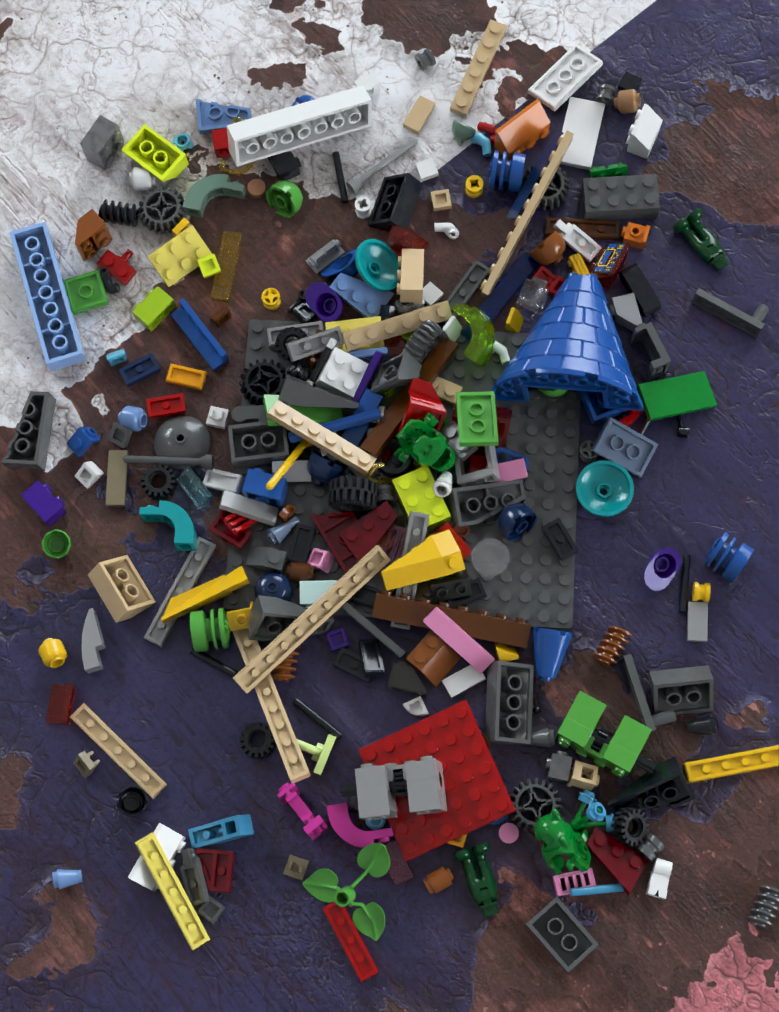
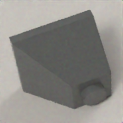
M406 351L380 364L370 391L376 393L404 386L410 383L413 377L419 378L422 365Z

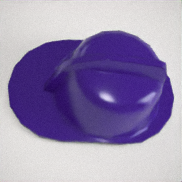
M316 282L308 287L305 299L310 309L324 322H333L338 319L343 309L341 298L325 283Z
M663 548L651 555L644 571V581L649 589L661 591L669 585L681 567V556L678 551L673 548Z

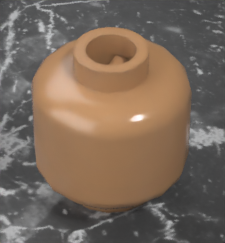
M635 89L619 91L617 97L614 98L615 109L618 108L621 114L637 112L638 108L641 107L640 93H637Z

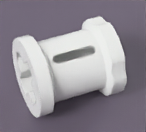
M364 196L356 199L355 212L357 217L360 219L369 218L372 213L370 199Z

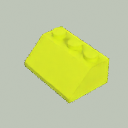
M146 124L121 149L124 154L162 182L178 177L189 165L185 153Z

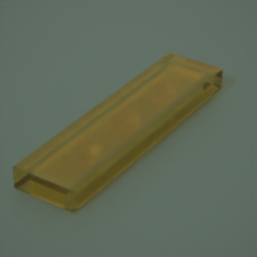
M223 232L218 257L221 272L215 274L210 297L212 301L230 302L242 233Z

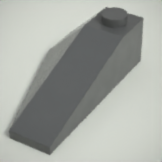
M288 374L285 376L279 394V400H282L289 407L295 405L358 408L359 403L335 393L330 394L329 391L321 387H311L312 385L309 382Z

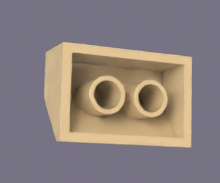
M128 555L99 562L88 574L116 623L131 619L156 603Z

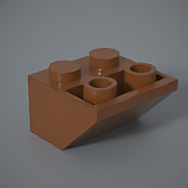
M93 209L78 219L75 246L82 260L86 261L94 257L98 250L108 246L112 240L106 223Z

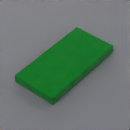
M705 371L637 385V391L642 400L648 421L715 408L717 406Z

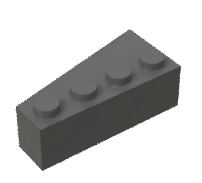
M30 391L21 413L22 418L15 427L14 437L9 442L7 454L5 457L3 456L1 461L7 468L45 471L56 399L49 392Z

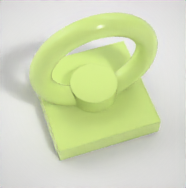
M329 734L325 744L318 743L317 746L297 739L300 749L312 754L311 759L317 761L314 773L322 774L336 740L335 736Z

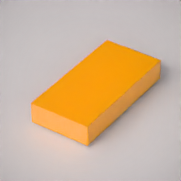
M170 364L165 381L166 383L202 391L207 372Z

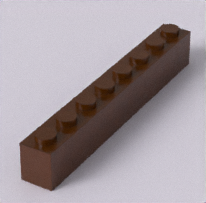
M381 590V592H376L372 610V617L429 628L423 620L437 606L473 638L527 648L531 624L525 618L516 617L513 620L508 619V615L501 613L493 616L488 615L489 611L477 609V612L469 611L470 608L466 606L450 607V603L439 601L438 604L431 603V599L420 597L419 600L411 599V595L400 593V596L392 595V591Z

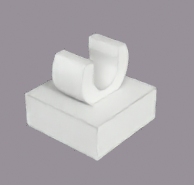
M211 406L206 425L225 429L230 413L229 410Z

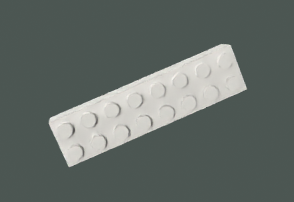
M362 85L227 125L229 152L236 166H241L370 127L372 124V99Z

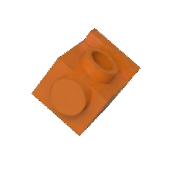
M628 222V226H623L621 237H624L623 243H627V246L644 250L650 226L647 225L646 227Z

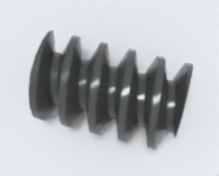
M767 885L760 886L759 889L762 893H757L756 895L760 901L753 902L757 909H750V913L753 916H747V920L753 926L770 932L766 925L773 926L769 918L777 917L772 911H779V908L775 905V903H779V889Z

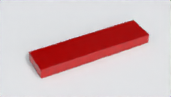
M335 901L323 907L322 909L360 981L363 982L379 973L346 908L338 906Z

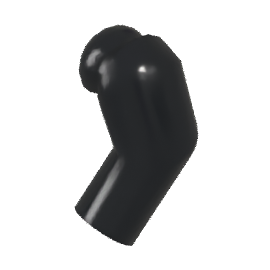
M102 268L100 275L110 294L119 293L120 286L118 283L113 284L109 269Z

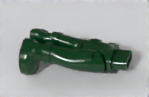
M697 208L689 214L687 219L685 217L680 219L672 228L675 232L683 234L685 240L689 242L698 255L718 272L726 267L729 262L726 260V254L723 252L716 237L706 229L703 223L701 224L700 220L703 216V211L701 208Z
M489 842L471 847L477 861L480 879L477 876L475 865L472 863L469 848L453 853L454 859L461 861L464 865L462 868L465 871L469 891L476 904L479 905L478 909H481L483 917L499 913L495 879L489 867L488 859H485L486 852L490 849Z

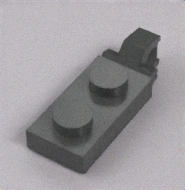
M195 848L182 850L183 861L180 870L185 891L192 906L209 902L210 899L201 861L197 857Z

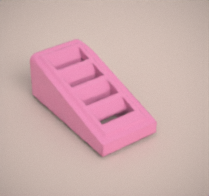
M592 868L584 872L578 870L552 876L557 897L570 894L568 877H572L574 888L578 887L576 875L580 876L582 887L596 886ZM585 873L588 874L590 885L587 886L583 875ZM563 878L567 889L563 891L560 881Z

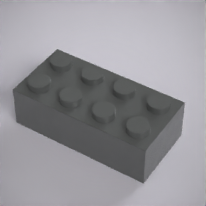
M657 174L583 178L581 191L584 219L617 220L658 216L660 203Z

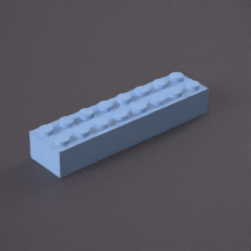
M42 222L10 232L46 365L52 372L87 361L47 224Z

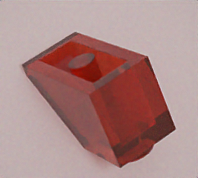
M394 224L387 239V245L394 252L401 254L402 249H424L425 253L428 245L426 240L411 229Z

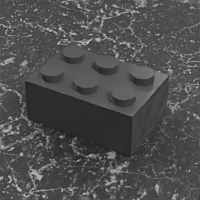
M267 421L228 426L231 462L234 469L272 464V461H285L290 456L288 432L283 426H268Z
M558 897L550 901L525 924L566 973H569L599 945Z

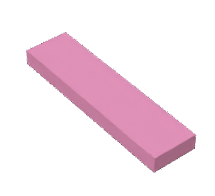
M437 606L423 620L431 630L479 673H482L494 661V657Z

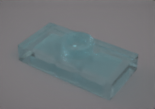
M191 467L186 468L177 479V482L198 509L203 508L212 497V494Z

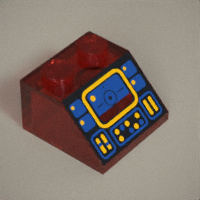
M608 242L605 248H601L597 256L599 260L597 263L593 262L589 272L598 276L597 280L600 281L603 287L610 290L626 261L630 248L629 243Z

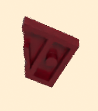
M196 848L209 891L231 893L235 852Z

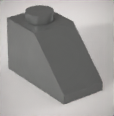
M251 547L246 566L267 572L284 574L288 555L285 551L270 547Z

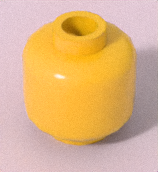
M48 638L39 647L38 651L45 666L57 668L64 664L67 652L61 640Z

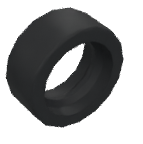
M391 439L375 462L380 473L387 477L395 478L402 476L408 471L411 466L412 456L409 454L408 459L399 468L391 469L386 467L382 461L383 453L390 448H401L397 439Z

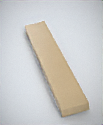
M85 703L70 716L152 799H155L167 786Z

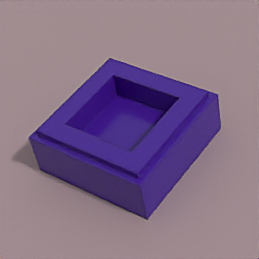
M344 627L325 633L331 652L350 646Z

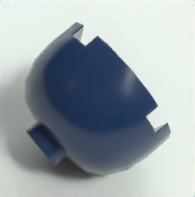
M316 451L311 452L307 462V471L314 478L313 482L321 486L324 483L329 484L331 479L341 477L346 469L344 464L341 465L337 460H331L325 456L322 457V454Z
M514 503L507 505L501 510L499 516V530L508 541L519 540L523 537L521 534L525 530L529 532L537 521V516L525 504Z
M268 572L262 575L256 582L254 589L255 598L260 595L277 597L291 602L294 594L289 578L278 572Z

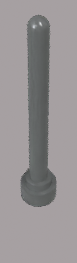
M208 454L201 456V458L131 455L123 457L125 463L201 466L205 470H213L214 455Z

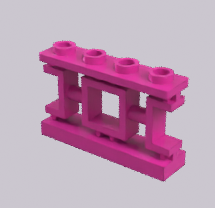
M287 782L278 789L280 792L277 794L279 799L285 806L289 804L305 824L303 827L304 831L313 841L328 829L320 815L315 817L299 797L301 792L294 782L291 784Z

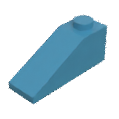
M250 814L235 815L188 829L191 847L195 849L254 834Z

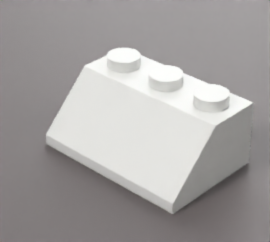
M159 823L154 834L173 868L176 862L174 860L176 854L181 853L186 845V842H184L186 837ZM140 855L128 878L152 891H156L159 888Z

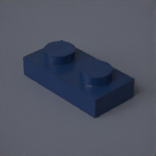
M150 353L120 368L119 371L127 387L160 372L161 369L153 353Z

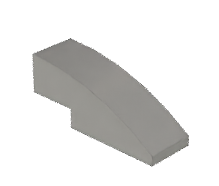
M93 608L88 610L82 632V660L84 670L87 673L103 669L99 650L106 648L98 616Z

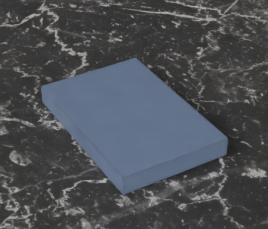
M608 417L591 451L608 461L618 463L631 474L641 478L658 444L619 421Z

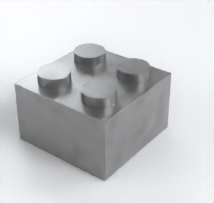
M99 115L80 142L87 161L105 170L108 165L112 164L116 153L123 148L124 139L118 124Z

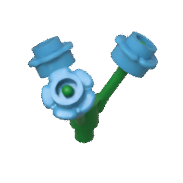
M586 789L583 792H579L578 800L582 801V805L575 818L571 820L570 826L573 831L598 826H606L607 832L614 830L611 827V824L615 822L612 820L614 814L606 815L604 806L597 802V799H594L596 794ZM588 804L589 806L586 810L587 815L584 817L582 813L586 805Z

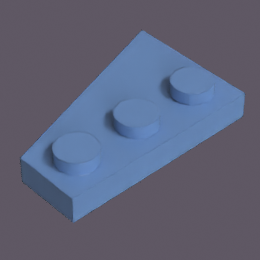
M196 99L199 134L212 133V130L227 128V125L252 118L251 108L234 105L225 106L219 105L217 102L211 101V103Z
M340 273L329 286L343 301L365 318L377 317L380 313L381 305H386L395 294L390 291H378L370 287L366 282Z

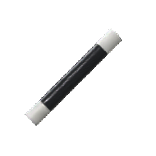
M330 338L306 381L312 386L337 343V340Z

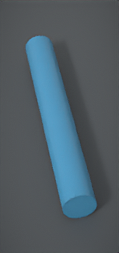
M620 884L570 888L569 891L572 897L623 892L624 888Z

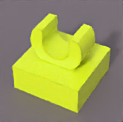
M215 254L197 260L204 278L221 272Z

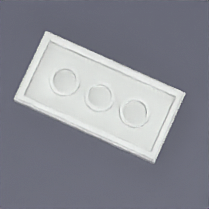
M575 44L528 89V94L535 99L538 98L541 103L555 112L603 65V61L578 44Z
M570 97L562 132L565 135L568 130L574 133L560 164L586 170L591 169L605 103Z

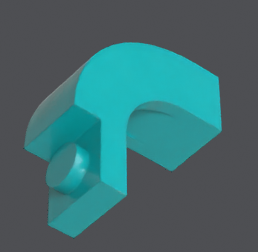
M163 500L159 501V507L153 505L140 507L139 515L143 522H165L175 527L174 544L178 551H197V533L191 518L183 508L175 503Z

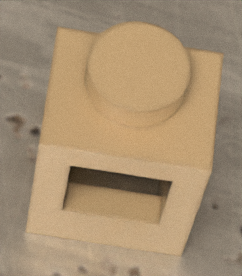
M575 761L570 768L567 786H575L591 791L594 787L598 786L600 775H597L599 767Z

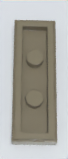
M109 450L106 507H126L128 463L123 461V457L129 455L128 450Z

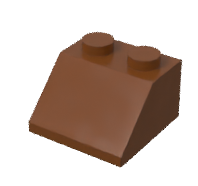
M430 630L407 656L406 663L433 686L437 687L461 657L433 630Z

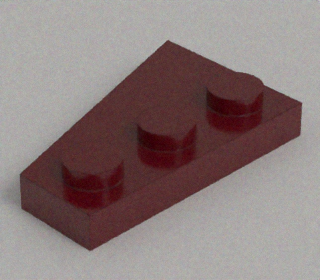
M386 501L340 532L339 536L359 562L385 536L398 519V516Z

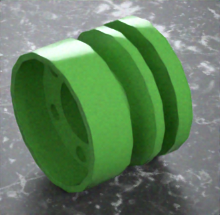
M224 607L218 609V617L216 616L215 609H211L210 618H206L204 610L190 612V630L195 653L208 651L209 642L212 641L216 650H219L220 640L223 649L229 648L231 633Z

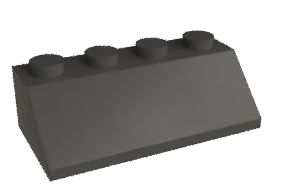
M495 661L488 666L485 735L492 744H531L534 665Z

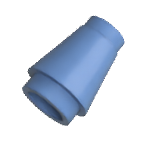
M57 869L56 872H52L54 888H59V890L82 882L81 870Z

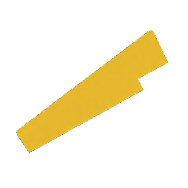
M240 566L226 576L222 575L172 597L164 616L161 618L162 622L165 624L233 594L232 591L250 584L243 567Z

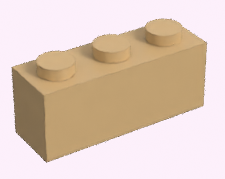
M402 249V256H398V267H401V270H397V281H401V283H397V295H400V302L423 303L424 249Z

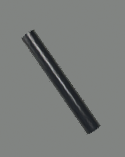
M338 151L332 153L341 202L348 203L340 154Z
M683 555L678 611L680 613H686L691 555Z
M194 648L190 651L191 655L232 678L238 673V671L204 652L195 653Z
M298 697L293 701L292 704L338 740L342 737L343 733Z

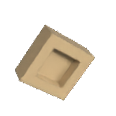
M449 189L431 192L434 211L452 209Z

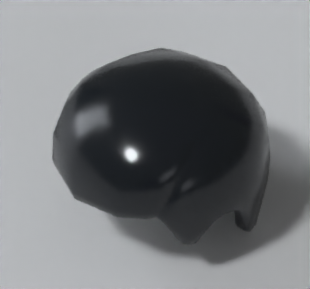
M127 786L118 795L117 807L122 814L128 817H136L145 810L148 797L144 789L138 786Z

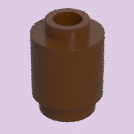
M291 562V566H287L286 577H289V580L293 582L314 581L315 566H311L308 563Z

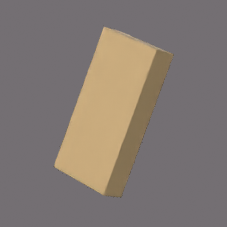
M419 96L405 119L403 127L419 134L434 110L436 103Z

